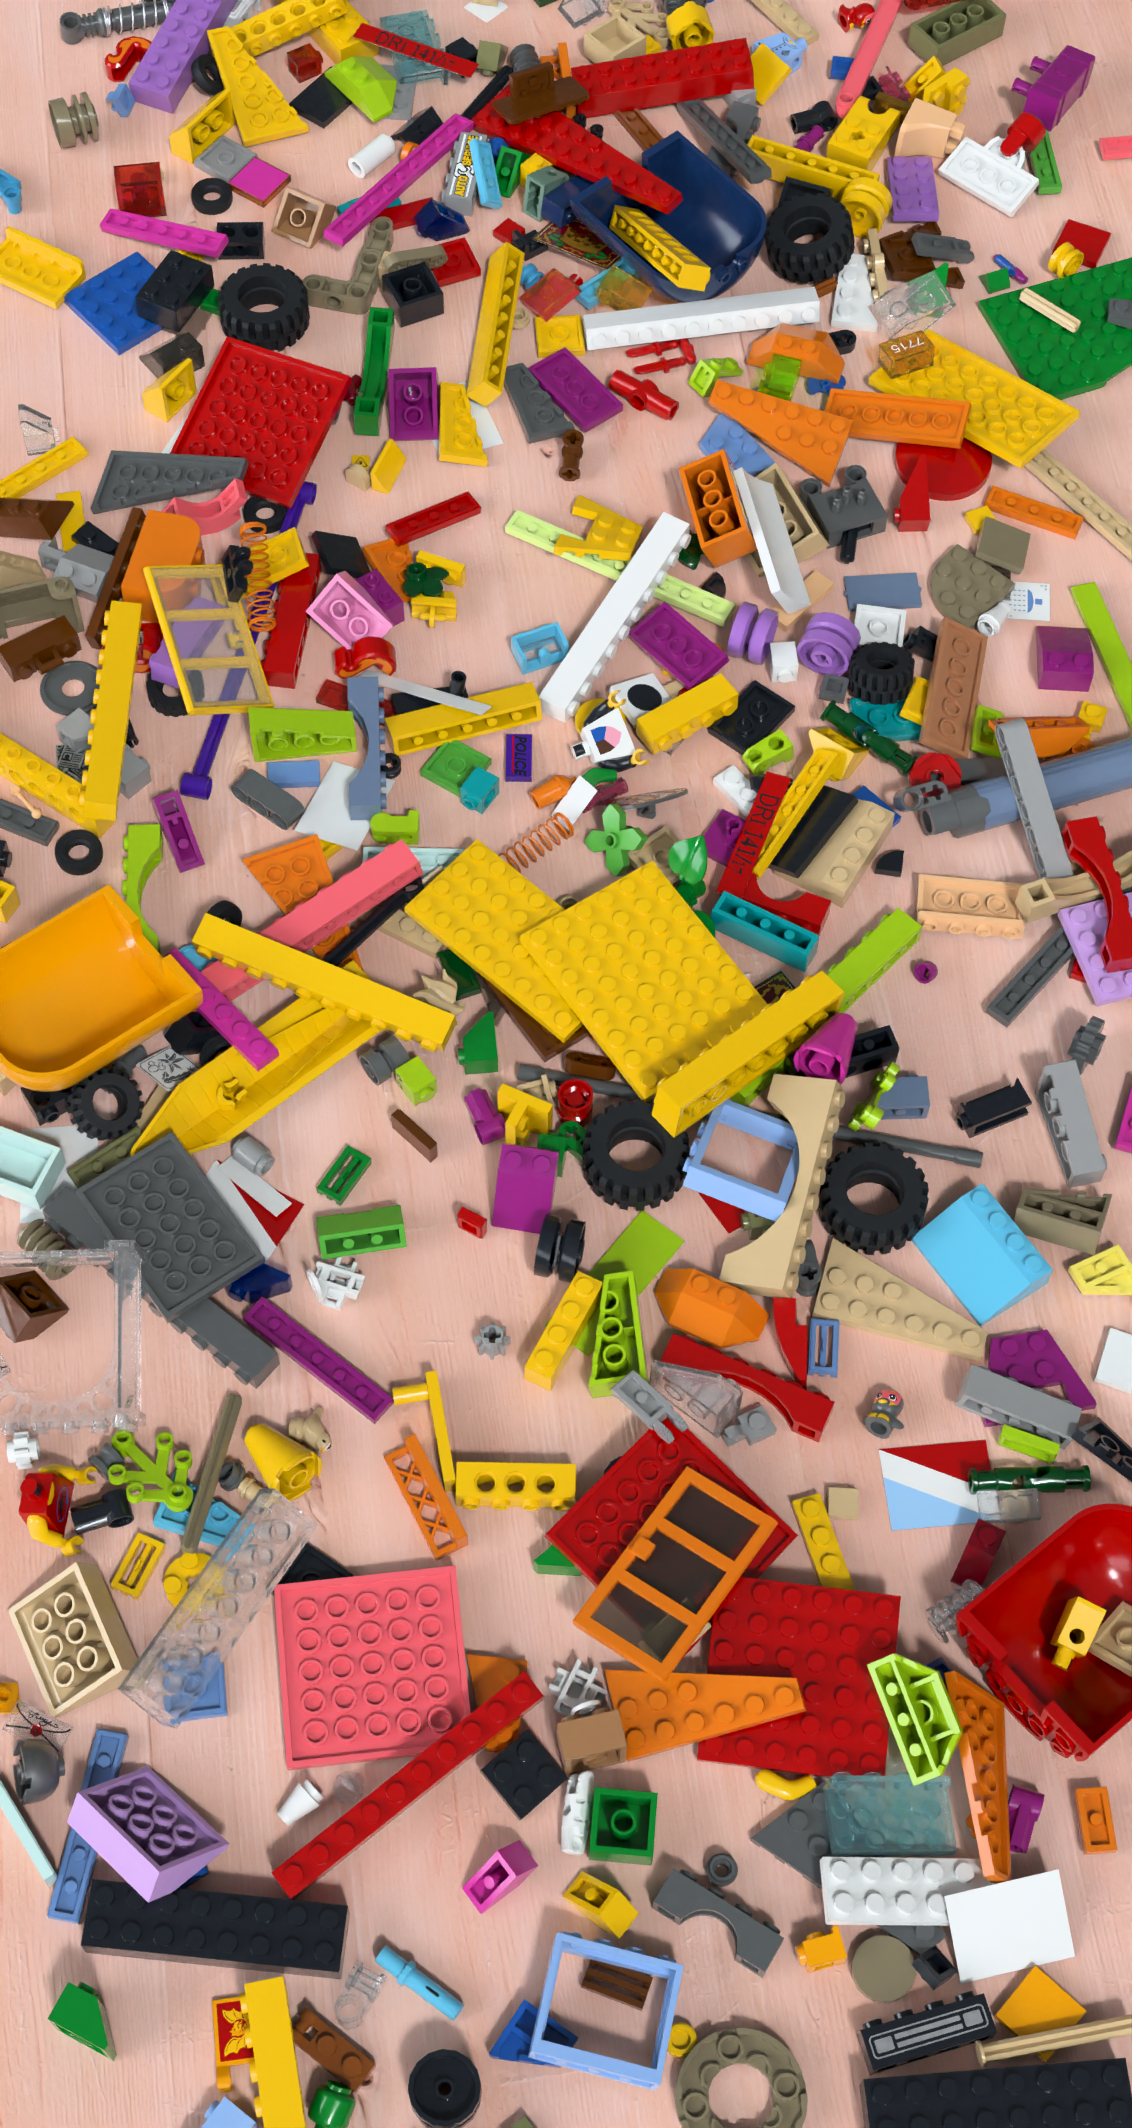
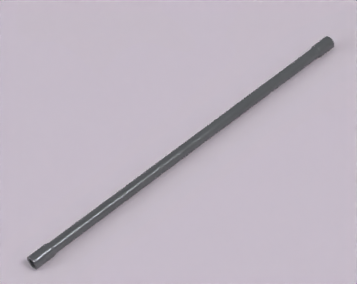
M520 1064L518 1080L532 1082L542 1079L541 1075L547 1074L550 1081L555 1080L556 1086H561L567 1080L581 1079L592 1087L593 1093L634 1101L641 1100L629 1085L550 1071L532 1065ZM655 1098L648 1101L647 1103L651 1104V1102H654ZM759 1111L790 1123L783 1115ZM839 1126L838 1131L833 1135V1139L858 1144L872 1142L873 1146L880 1147V1143L889 1145L888 1149L894 1151L898 1148L904 1151V1153L951 1161L975 1168L981 1167L983 1152L952 1148L863 1130L855 1132L843 1126Z

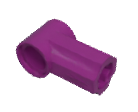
M475 1089L464 1097L466 1107L474 1121L477 1137L483 1146L506 1137V1121L500 1112L497 1113L486 1089Z
M1015 1784L1012 1786L1008 1799L1010 1851L1026 1854L1034 1824L1040 1816L1045 1795Z

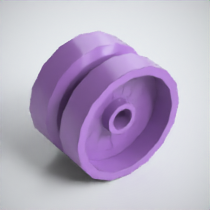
M746 601L743 602L732 626L727 654L741 658L748 650L749 662L762 665L769 653L770 643H773L779 612L766 608L759 615L757 605Z
M829 612L817 613L810 618L796 651L801 662L813 672L821 675L828 673L838 676L848 670L851 656L858 648L861 637L856 626L845 617Z

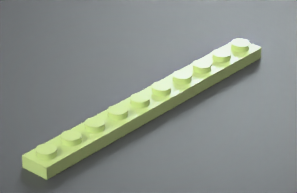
M516 510L505 526V533L551 553L554 552V547L560 534L586 540L519 510ZM563 551V555H558L616 581L630 562L599 559V554L586 553L584 557H575V552ZM668 574L664 583L656 587L653 596L722 627L726 625L735 611V603Z

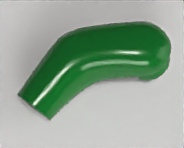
M592 768L582 778L593 787L600 783H616L617 770Z

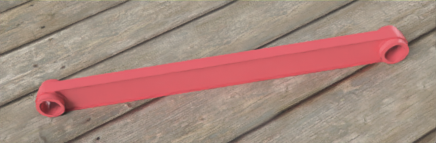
M904 0L880 1L837 96L835 110L838 117L845 118L859 96H862Z

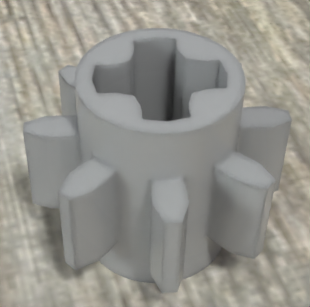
M494 1321L487 1327L479 1326L481 1336L474 1337L475 1344L481 1345L479 1347V1355L485 1353L490 1356L491 1360L499 1354L505 1356L506 1349L503 1345L508 1346L511 1344L510 1337L504 1336L506 1334V1326L500 1328L495 1325ZM494 1338L495 1343H489L490 1339Z

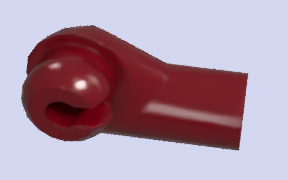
M356 374L352 377L353 381L344 398L345 402L348 401L351 406L355 405L356 396L358 395L356 390L361 386L362 378Z

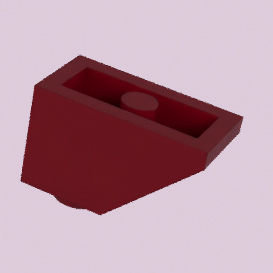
M978 1518L950 1582L979 1594L1006 1531Z

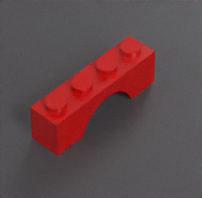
M754 873L751 874L741 898L819 936L829 916L831 900L809 892L792 901L771 899L759 888L757 874Z

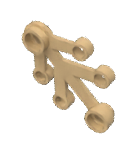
M608 0L606 2V10L612 16L616 14L622 15L633 27L636 28L637 26L643 32L649 34L662 46V49L670 44L671 41L666 28L655 29L647 23L656 22L658 27H666L668 14L665 12L653 13L654 5L652 2H626V0ZM632 11H641V13H633Z

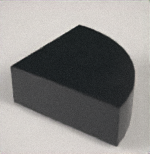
M715 572L701 589L725 599L726 586L724 579L718 572Z
M896 850L883 855L877 862L874 874L901 877L904 851Z

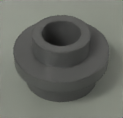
M233 1462L223 1465L218 1480L221 1488L225 1491L237 1489L245 1478V1468L241 1464Z
M720 1853L709 1859L706 1866V1875L714 1885L720 1887L728 1886L737 1877V1863L731 1856ZM724 1866L727 1868L728 1873L725 1876H720L716 1873V1868Z

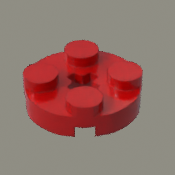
M930 752L921 756L913 764L908 776L911 787L930 782L931 776L929 774L931 772L935 775L939 773L942 776L939 781L943 782L949 790L960 787L962 774L958 763L951 756ZM934 789L922 794L923 797H931L936 794V791Z

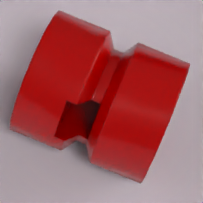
M570 1079L561 1084L558 1089L557 1115L562 1124L567 1121H575L584 1127L590 1122L593 1113L594 1093L592 1087L587 1082L581 1079Z

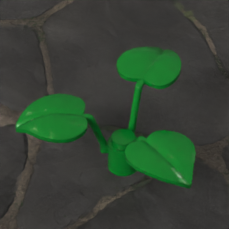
M704 835L680 840L671 846L668 853L669 866L674 873L680 874L679 880L682 881L674 888L685 902H689L688 905L691 909L698 903L697 898L703 896L706 891L705 882L702 880L706 874L708 857ZM693 911L715 938V925L712 918L704 911Z

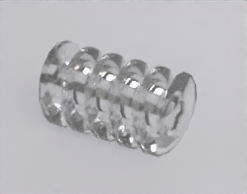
M971 1579L965 1580L962 1586H958L953 1590V1593L945 1595L944 1600L936 1602L935 1607H930L926 1610L927 1622L932 1632L941 1642L946 1644L949 1642L946 1635L947 1632L954 1638L958 1636V1631L955 1627L956 1614L985 1590L977 1582Z

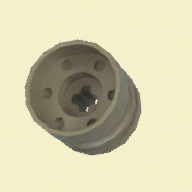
M86 92L80 93L81 104H79L75 94L71 95L70 107L67 106L63 97L48 101L53 128L61 149L75 146L76 134L80 135L84 143H88V131L92 141L99 140L98 118Z

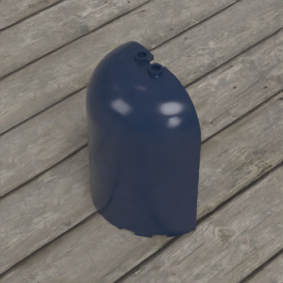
M678 130L642 152V167L682 193L683 201L669 214H665L613 191L612 181L607 176L570 198V205L574 215L658 293L677 302L685 303L713 299L732 288L753 265L761 250L766 233V214L760 203ZM614 206L640 209L707 264L711 269L710 280L706 284L705 291L679 288L609 228Z

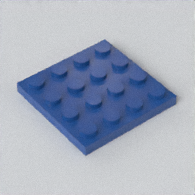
M138 251L70 290L64 297V303L118 355L123 354L166 328L138 316L135 296L156 270Z

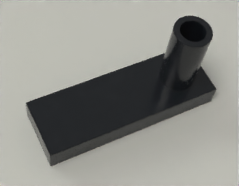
M454 671L451 674L450 686L433 689L468 698L465 687L466 674L462 671ZM408 693L391 694L390 697L395 716L442 704Z

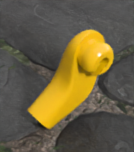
M763 1769L755 1776V1783L759 1789L787 1801L795 1800L816 1788L815 1780L811 1775L787 1780L771 1770Z

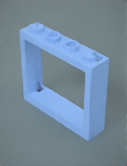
M726 1100L704 1116L703 1120L708 1123H701L696 1136L701 1140H694L689 1153L690 1156H693V1159L687 1157L682 1171L687 1172L683 1186L776 1222L784 1211L799 1171V1147L793 1127L788 1122L731 1100ZM717 1122L793 1151L778 1193L700 1164Z
M563 1931V1934L557 1932L552 1945L528 2058L656 2090L661 2083L684 1965L676 1963V1960L669 1959L667 1955H657V1958L644 1955L645 1951L640 1948L626 1947V1950L613 1947V1942L596 1938L593 1942L582 1939V1935L578 1932L569 1933ZM562 1952L667 1979L650 2068L543 2040Z

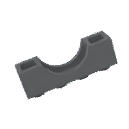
M733 101L727 113L726 125L746 144L754 135V131L759 130L761 118L758 117L759 107ZM712 145L707 157L731 178L737 176L738 171Z
M673 1868L653 1901L652 1908L678 1925L696 1916H710L720 1920L728 1927L734 1937L736 1945L735 1961L763 1978L784 1940V1937L779 1935L781 1931L769 1922L764 1921L761 1924L753 1919L752 1912L744 1906L736 1904L734 1907L724 1900L725 1896L717 1889L710 1886L707 1889L696 1883L697 1878L690 1872L683 1869L678 1872Z

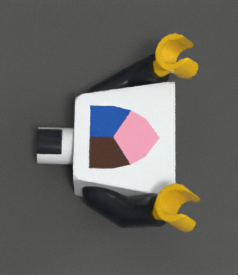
M621 690L611 692L608 699L596 706L583 722L584 728L580 732L583 741L571 746L575 760L589 756L593 766L614 769L618 773L634 768L637 764L646 766L650 763V760H640V756L648 751L643 749L635 750L619 708L614 709V706H622L626 703V699L621 700L619 703L615 699Z

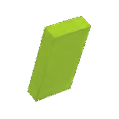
M1005 1424L997 1441L999 1446L1049 1464L1054 1463L1061 1445Z

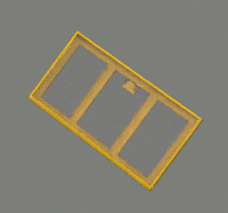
M222 564L147 566L143 568L188 715L248 713V707L274 708L241 601L239 600L238 603L228 602Z

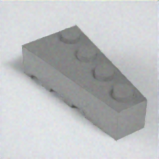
M1076 1060L1046 1065L1043 1067L1035 1094L1068 1187L1072 1188L1101 1182L1104 1172L1107 1170V1161L1100 1150L1098 1136L1094 1128Z

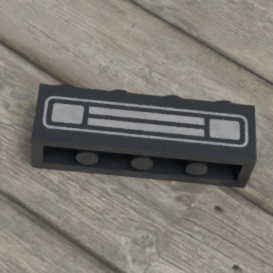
M969 1991L955 1996L956 2002L944 2005L943 2000H939L925 2005V2011L913 2014L912 2009L894 2014L895 2020L882 2023L881 2019H875L864 2023V2029L859 2031L857 2038L869 2075L975 2044L976 2040L984 2041L993 2038L997 2034V2030L984 1993L975 1996L973 1991Z

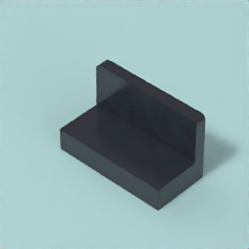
M430 106L415 114L390 137L393 140L402 137L405 143L411 141L420 145L443 122L434 108Z

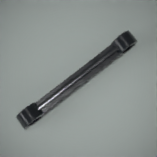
M418 877L392 894L328 955L319 960L336 967L340 965L405 903H409L424 889L422 878ZM410 885H417V886H418V887H417L415 890H413V891H408V892L406 891V887H407V886H410Z

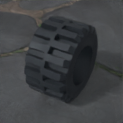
M871 642V644L862 645V648H857L851 656L849 685L851 692H854L853 695L855 697L861 698V701L870 702V704L874 705L895 704L897 701H903L908 696L913 685L915 661L912 658V654L907 652L906 648L888 642Z
M102 1068L73 1085L71 1088L73 1093L67 1099V1102H71L67 1112L73 1115V1118L70 1119L73 1125L77 1123L79 1126L77 1131L81 1134L87 1133L86 1137L90 1139L98 1138V1140L104 1141L128 1133V1130L133 1129L137 1125L136 1120L141 1119L142 1112H139V1109L144 1107V1101H139V1096L143 1095L141 1089L137 1091L134 1087L138 1084L135 1079L130 1081L128 1079L129 1074L126 1072L119 1073V1069L112 1068L108 1070L107 1068ZM100 1088L110 1091L117 1100L118 1111L112 1120L102 1119L93 1108V1096Z

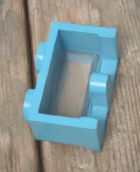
M558 622L528 632H521L511 637V651L520 667L522 675L562 662L569 652V643Z

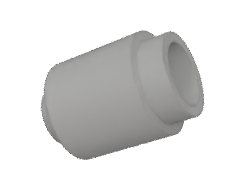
M250 1136L240 1138L232 1148L234 1152L233 1159L253 1174L258 1173L260 1176H263L274 1164L275 1158L271 1156V1152Z

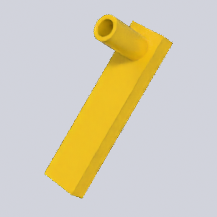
M437 1370L425 1372L426 1383L392 1388L394 1405L429 1400L444 1491L448 1492L456 1490V1478Z

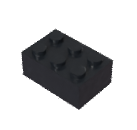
M171 250L136 294L138 316L180 332L214 287L212 265Z

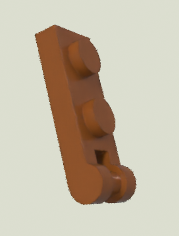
M304 2007L298 2015L300 2019L292 2027L295 2045L344 2085L350 2087L356 2094L372 2073L376 2064L320 2020L313 2012ZM311 2026L317 2033L309 2042L303 2035Z

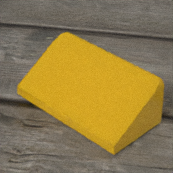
M393 439L387 441L370 472L372 490L385 494L391 491L406 463V457Z

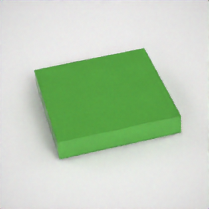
M454 740L451 741L452 743H443L420 770V776L461 798L460 787L477 766L487 770L492 764V759L464 743Z

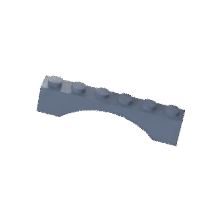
M347 677L348 709L353 711V717L364 731L369 743L364 765L357 776L349 783L350 819L371 820L375 814L381 813L382 809H387L386 793H381V787H386V772H381V766H386L385 750H380V744H385V729H380V723H385L384 708H379V702H384V687H379L378 677Z

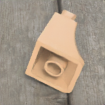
M915 98L900 128L894 157L932 156L943 159L945 153L951 155L961 143V141L952 139V137L961 140L966 125L956 121L957 114Z

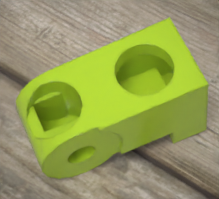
M779 729L747 749L742 759L754 775L763 774L771 766L773 767L782 761L787 763L794 759L793 744L785 733Z
M409 810L408 816H390L387 813L381 812L371 818V835L374 841L392 844L402 839L406 845H419V810Z

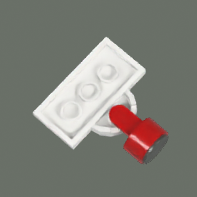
M1027 112L1020 113L1009 126L1006 138H999L997 136L984 147L965 137L938 169L939 175L1012 218L1039 185L1038 178L1023 170L1025 166V151L1032 152L1046 136V129L1042 121L1035 115Z

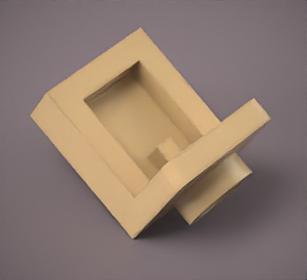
M547 1074L541 1075L542 1079L517 1085L518 1090L556 1106L554 1097L558 1095L555 1080L550 1081Z

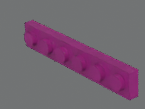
M261 1297L243 1316L246 1324L372 1423L376 1424L394 1404L392 1397L264 1297Z

